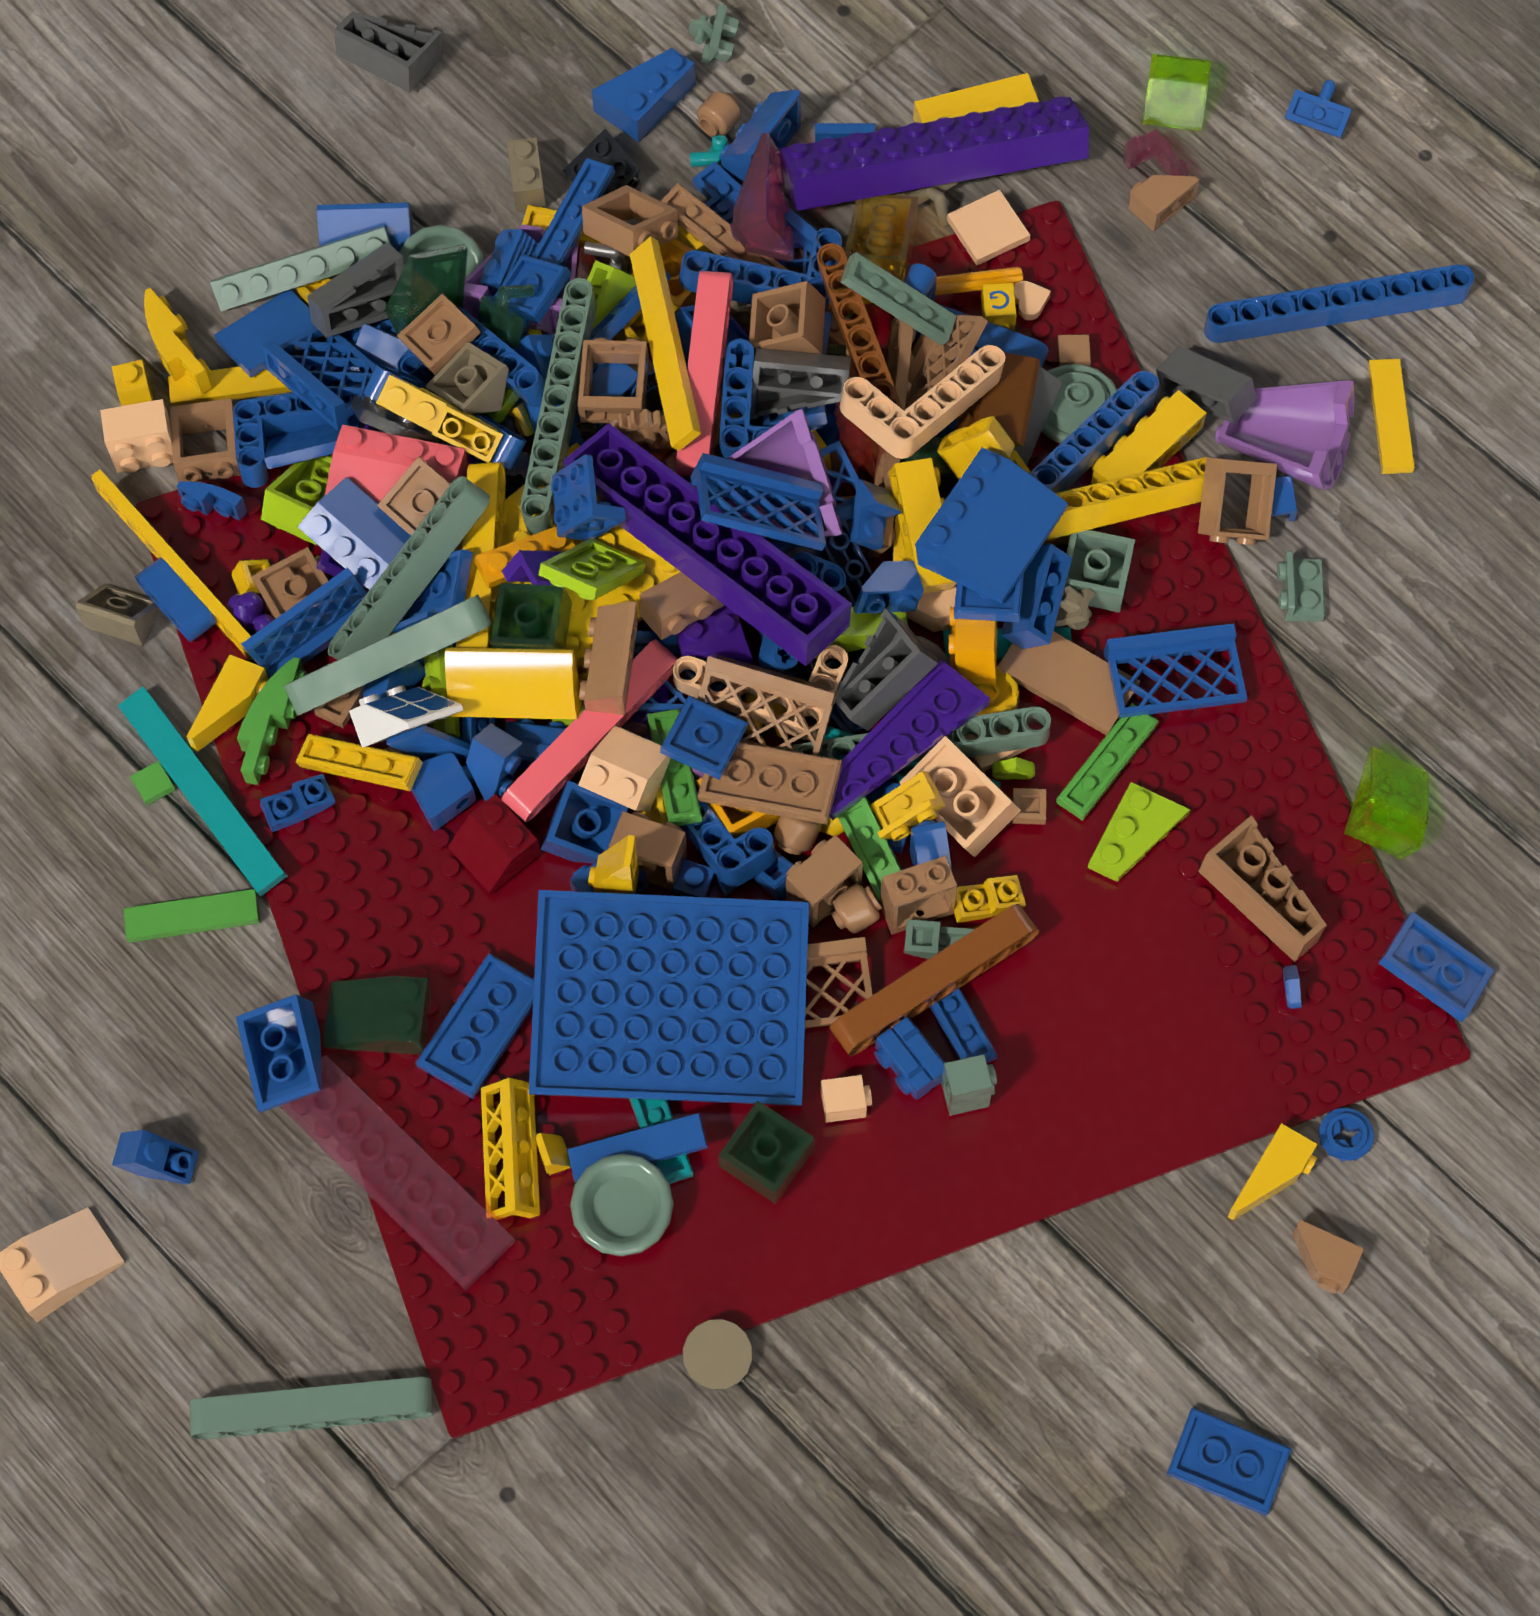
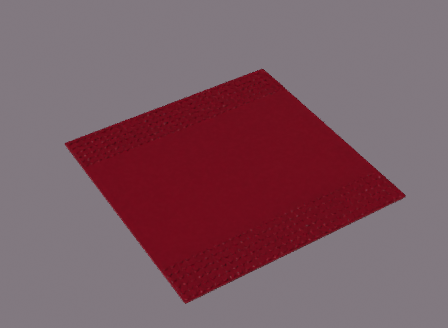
M1051 201L1016 213L1029 232L1030 240L980 265L975 264L956 233L871 261L901 281L905 280L913 264L928 266L936 273V277L1020 267L1023 273V281H1029L1051 291L1050 298L1043 311L1034 320L1023 319L1019 315L1018 305L1015 303L1016 322L1014 332L1041 341L1049 350L1042 365L1043 369L1048 371L1059 367L1058 335H1089L1090 367L1100 370L1109 377L1117 390L1135 373L1141 371L1074 230L1058 201ZM982 290L935 295V302L937 304L970 316H982ZM874 303L864 304L885 362L887 363L890 325L895 316ZM853 314L850 319H856L858 315ZM916 339L912 342L911 352L918 341ZM648 342V343H647V347H648L649 359H650L651 362L653 363L652 356H651V351H650V347H649V342ZM828 343L826 355L844 356ZM737 384L731 386L733 389L741 390L744 388L741 385ZM1156 400L1152 409L1145 416L1150 417L1156 411ZM1137 423L1125 434L1127 437L1135 431ZM515 427V433L520 436L518 430ZM431 432L428 442L436 443L438 437L432 435ZM1041 432L1027 464L1028 469L1032 471L1061 443L1050 440ZM535 433L528 437H522L527 441L522 452H527L531 455ZM581 435L582 438H590V437L593 436V435H589V436H582V435ZM846 435L843 440L854 435ZM1115 444L1104 454L1106 457L1113 451ZM1180 450L1162 467L1185 462ZM915 452L908 458H900V463L932 458L933 467H937L940 473V486H938L940 498H944V500H946L960 480L938 452H935L934 456ZM876 459L865 460L864 470L855 471L859 480L869 481L876 467ZM293 464L269 469V480L263 486L257 488L246 486L242 482L241 475L225 479L201 481V483L215 485L241 496L247 510L241 521L232 516L224 517L214 508L208 515L198 510L196 512L190 511L181 503L178 489L138 502L135 506L138 512L226 609L230 598L238 594L232 578V571L239 561L268 559L270 566L307 547L313 557L320 556L322 548L318 544L314 545L304 541L289 532L261 520L265 489ZM1093 465L1066 491L1092 485ZM527 467L515 476L505 474V500L525 484ZM843 482L835 496H856V490L852 484ZM1201 502L1090 529L1091 531L1135 539L1120 613L1088 606L1092 616L1089 618L1087 626L1079 630L1071 628V639L1073 643L1105 661L1103 652L1107 639L1234 623L1236 631L1235 644L1247 701L1244 703L1149 714L1159 721L1157 727L1082 821L1057 804L1056 800L1106 735L1017 684L1019 691L1017 709L1029 707L1045 709L1051 717L1050 737L1044 745L1029 748L1012 757L1033 762L1035 764V776L1027 780H998L992 776V768L983 773L988 778L1001 782L1000 790L1012 802L1013 788L1046 789L1045 825L1012 823L1011 820L975 857L964 849L946 830L952 874L957 887L983 884L988 878L1017 875L1026 903L1023 910L1039 929L1038 935L1031 942L960 987L961 992L997 1053V1059L987 1063V1065H993L997 1084L994 1085L995 1094L991 1095L989 1107L950 1116L941 1084L932 1088L918 1100L911 1093L905 1095L895 1082V1078L898 1077L891 1067L885 1069L877 1060L874 1054L877 1051L875 1048L876 1042L862 1052L849 1056L829 1029L831 1025L807 1028L804 1034L801 1106L667 1100L674 1120L699 1113L708 1148L687 1154L693 1171V1177L670 1184L674 1202L670 1224L659 1241L641 1253L626 1256L601 1253L584 1241L574 1226L570 1207L574 1185L576 1184L572 1169L570 1167L551 1175L547 1174L538 1147L540 1215L533 1218L511 1215L496 1221L486 1220L481 1089L475 1098L472 1099L416 1066V1061L488 953L534 979L539 890L572 891L570 878L573 877L574 872L584 865H593L592 863L570 861L541 850L563 788L529 822H525L507 806L537 838L540 855L489 895L448 850V845L469 814L485 802L476 782L471 784L476 801L439 829L433 831L412 791L302 768L296 763L308 734L361 745L351 717L345 728H342L316 716L315 708L296 716L295 719L291 718L288 729L278 727L276 743L274 746L270 745L267 754L269 756L268 771L266 775H261L259 785L246 783L241 772L246 752L241 750L237 736L245 717L214 739L237 810L287 875L286 878L266 892V896L300 996L313 1002L320 1030L321 1058L450 1437L454 1439L460 1438L682 1355L687 1335L697 1325L707 1320L723 1319L736 1324L743 1331H747L1275 1134L1281 1123L1289 1128L1326 1115L1333 1110L1345 1108L1463 1064L1469 1060L1470 1051L1453 1016L1378 963L1404 922L1405 917L1225 544L1210 541V535L1198 533ZM896 516L894 517V523H893V528H894V529H895V518H896ZM894 543L880 554V557L865 558L872 573L877 570L882 562L893 561ZM1054 545L1064 553H1067L1068 545ZM150 551L151 556H152V559H153V562H155V561L157 560V558H156V557L154 556V554ZM327 573L324 574L328 581L334 577ZM265 603V614L273 617ZM738 615L753 659L752 665L759 666L758 657L762 640L755 628ZM907 618L908 627L916 636H922L932 641L943 650L942 630L932 632ZM997 621L998 629L1003 628L1004 621ZM216 624L192 642H189L176 628L202 706L229 655L258 665L254 659L248 660ZM256 630L250 632L247 631L250 636H253L255 633H257ZM496 639V648L505 649ZM327 647L306 662L303 668L309 674L337 660L328 654ZM1228 650L1214 652L1210 658L1224 669L1230 662ZM1192 655L1183 656L1178 663L1194 672L1201 661ZM1160 659L1151 660L1147 667L1162 676L1169 665ZM1129 663L1116 664L1118 669L1132 677L1138 670ZM1204 665L1197 676L1213 685L1220 674ZM1175 669L1166 678L1167 681L1179 689L1189 679ZM681 672L679 676L686 680V675ZM1141 673L1137 680L1141 681L1139 687L1147 693L1157 683L1144 673ZM672 674L668 678V682L677 690V688L674 685ZM425 675L413 688H422ZM1225 677L1216 687L1226 695L1237 694L1236 685ZM1192 681L1185 690V693L1194 699L1203 698L1207 690ZM1162 685L1153 695L1162 703L1171 702L1176 696ZM668 689V697L671 700L674 695ZM1134 693L1125 708L1129 707L1132 703L1139 706L1144 699ZM683 694L682 696L687 700L690 695ZM677 700L674 704L682 703L679 700ZM811 716L804 717L809 727L815 726L817 722L815 718ZM495 718V726L505 732L506 722H515L518 718ZM526 718L532 720L537 725L547 726L549 722H552V719ZM831 718L829 719L828 726L842 730ZM880 719L869 731L862 728L852 734L859 735L869 733L882 719ZM1033 723L1029 725L1030 729L1040 730L1043 728V726L1038 723ZM771 727L760 733L767 746L775 748L785 742L783 738L777 735L775 728ZM787 734L789 739L795 737L793 735ZM753 738L749 739V740H751V741H754V742L759 743V741H758L757 739H756V740H753ZM799 738L792 742V745L808 743L809 740ZM384 740L369 745L368 747L383 750L389 746L387 745V740ZM458 760L461 767L466 765V760ZM587 763L570 780L571 782L579 784ZM517 769L512 781L515 782L526 770ZM323 774L335 799V804L301 822L272 832L260 807V800L291 790L292 783ZM1131 782L1190 809L1189 815L1182 822L1174 826L1162 841L1157 842L1145 854V857L1118 882L1088 868V864ZM628 808L627 813L632 814L633 812L640 813V811H635L631 808ZM1251 815L1258 824L1257 829L1264 839L1267 838L1274 847L1273 853L1282 866L1286 865L1291 872V879L1297 888L1304 891L1326 924L1318 942L1296 962L1199 873L1206 854ZM777 823L766 828L772 834L775 850L793 864L798 861L802 863L812 855V850L822 840L828 842L833 837L819 831L814 847L809 851L802 852L801 855H795L782 850L778 846V841L774 837ZM846 833L839 834L837 837L856 855ZM911 834L907 836L902 853L893 851L902 870L913 867L909 853ZM686 836V860L710 867ZM717 840V841H712V842H710L709 844H710V845H715V844L719 843L720 841H718V840ZM776 868L774 871H772V872L769 874V876H771L774 872H776V871L778 870V868ZM862 869V886L864 888L869 886L874 892L864 870ZM717 875L714 877L707 898L777 901L753 878L738 886L725 897L719 889ZM648 883V888L638 893L640 895L682 896L675 894L672 890ZM882 909L879 910V920L859 933H852L847 927L841 930L831 913L814 928L808 924V944L865 937L873 995L928 960L904 953L906 930L891 935ZM918 910L916 914L918 916H923L924 912ZM955 914L934 921L940 922L941 927L975 930L993 917L957 923ZM860 961L846 963L839 974L855 984L862 975ZM840 964L829 965V966H830L831 968H833L834 970H836L837 967H838ZM821 966L813 967L806 978L821 989L832 974ZM1284 966H1297L1300 979L1301 1008H1287L1283 979ZM835 977L824 992L840 1003L851 988ZM862 981L858 988L865 992L864 984ZM806 985V1008L817 995V992L808 985ZM854 991L844 1004V1007L851 1010L866 999ZM821 996L810 1011L820 1018H828L837 1007ZM930 1007L911 1019L945 1063L959 1060ZM533 1009L482 1087L507 1078L529 1082ZM840 1010L836 1016H841L844 1012ZM806 1015L805 1021L813 1020V1018H811L809 1015ZM862 1075L863 1086H870L872 1105L867 1106L866 1117L826 1123L821 1095V1080ZM500 1092L493 1094L494 1109L496 1110L501 1102ZM534 1095L536 1134L559 1135L563 1138L566 1149L640 1129L629 1099ZM500 1124L495 1132V1141L497 1143L502 1135V1126ZM502 1157L496 1165L498 1176L503 1169ZM503 1190L498 1197V1209L505 1207V1192Z

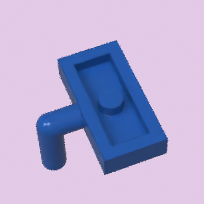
M1329 79L1324 82L1319 97L1295 89L1285 119L1341 139L1352 109L1330 101L1332 95L1336 93V84L1333 80Z

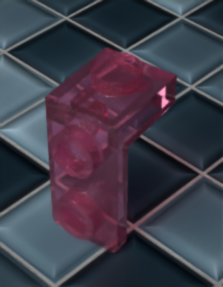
M1157 129L1143 136H1135L1125 144L1123 162L1129 170L1155 157L1167 175H1189L1185 162L1176 157L1168 139L1163 138Z

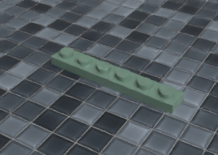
M383 225L210 281L220 311L340 274L388 242L391 246L392 244L386 227Z

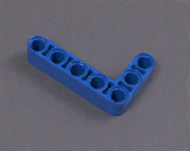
M823 228L816 232L807 274L698 250L688 251L682 258L679 283L684 289L697 293L700 271L730 272L733 274L732 301L752 305V294L807 281L825 297V312H827L830 301L820 277L817 254L819 249L826 244L834 243L841 246L842 237L839 232L832 228ZM832 260L827 262L826 265L833 266L838 264V261Z
M923 264L911 265L904 283L935 302L936 273ZM940 305L943 308L950 311L951 313H953L954 315H968L957 310L948 308L946 306ZM990 322L986 324L974 347L978 351L983 346L993 345L999 347L1005 353L1034 357L1040 360V367H1042L1049 352L1047 346L1041 341ZM919 331L916 332V340H918L921 335Z
M457 307L481 332L470 343L508 367L506 386L532 407L541 406L546 380L538 370L464 309ZM409 349L397 362V370L424 378L428 381H431L436 376Z
M376 364L363 394L377 401L390 374L426 390L425 386L430 381ZM483 413L472 414L503 433L491 461L502 462L504 468L513 470L527 441Z
M361 383V384H354V385H347V386H345V387H360V388H361L362 383ZM294 393L246 399L238 402L233 408L236 460L242 482L248 487L257 488L263 486L269 480V468H267L264 460L267 439L327 424L328 422ZM343 396L342 398L346 404L358 399V397ZM373 404L347 417V419L360 416L364 426Z

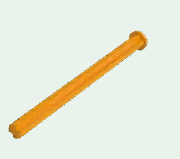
M1020 267L939 276L936 277L935 295L982 290L983 284L1013 283L1015 286L1016 283L1023 281L1022 269ZM840 288L835 291L842 293L846 292L848 288ZM861 296L864 304L873 303Z

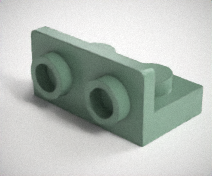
M1286 551L1283 562H1278L1277 579L1278 581H1283V590L1279 591L1278 607L1279 609H1284V621L1323 622L1325 615L1322 559H1293V551Z

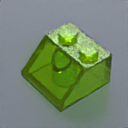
M1152 54L1142 124L1201 131L1211 61Z

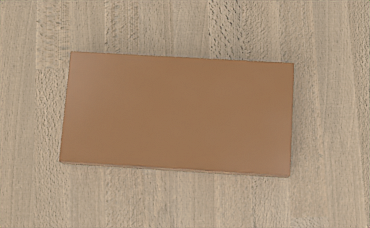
M1054 631L1051 642L1048 645L1022 649L1012 643L997 666V671L1003 674L1005 672L1011 674L1020 686L1105 735L1110 732L1119 718L1108 662ZM1118 669V673L1130 681L1132 676ZM1136 680L1134 684L1139 687L1141 681ZM1130 689L1123 696L1125 707L1134 695V692Z
M740 742L720 780L705 773L703 774L697 797L700 802L827 825L842 769V760Z

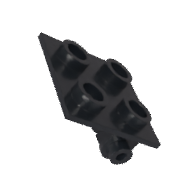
M606 129L563 170L573 182L586 158L613 166L615 174L603 196L626 185L635 188L640 183L638 173L641 169Z

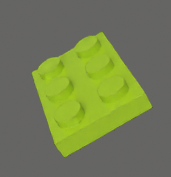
M590 538L542 562L538 575L550 580V583L554 586L566 587L577 592L578 596L583 599L595 600L644 574L646 562Z

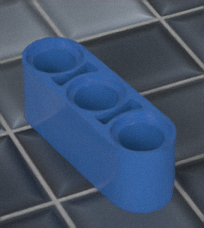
M160 557L135 576L136 581L144 592L189 642L194 641L217 623L208 608L163 558Z

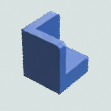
M1292 476L1277 477L1271 516L1287 514L1289 522L1295 521L1297 514Z

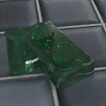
M533 285L502 286L498 289L497 299L492 295L481 296L478 322L510 348H519L520 337L523 333V318L508 308L509 299L533 297Z

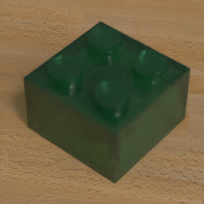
M500 583L490 640L492 647L499 649L565 650L573 603L565 587Z
M757 1100L718 1155L719 1167L776 1204L814 1151L815 1138Z

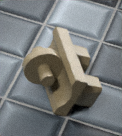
M1071 586L1065 587L1055 627L1069 625L1074 630L1084 629L1089 622V618L1092 616L1091 610L1088 609V604L1094 598L1095 592L1089 588L1076 591Z

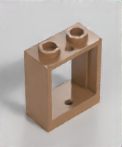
M628 185L582 206L583 234L629 257L630 253L650 236L658 240L659 246L678 238V210ZM634 218L640 221V223L632 226L625 221Z
M604 338L583 340L578 411L581 423H610L611 419L619 420L618 414H630V410L641 413L645 409L649 367L647 341H639L637 339L610 341ZM594 363L638 364L636 397L591 396Z
M232 398L170 407L173 465L179 482H199L240 476L235 451L234 405ZM226 429L228 451L184 457L182 435Z
M1206 457L1198 533L1210 535V541L1229 543V537L1237 538L1236 543L1255 545L1256 539L1269 540L1277 464ZM1226 472L1252 475L1246 529L1220 527Z
M946 856L882 877L880 904L891 935L906 930L907 919L934 921L954 914L957 884ZM921 910L924 912V915L918 916L916 912Z

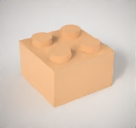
M163 399L100 410L105 445L117 473H132L141 468L165 467L173 463L171 422Z

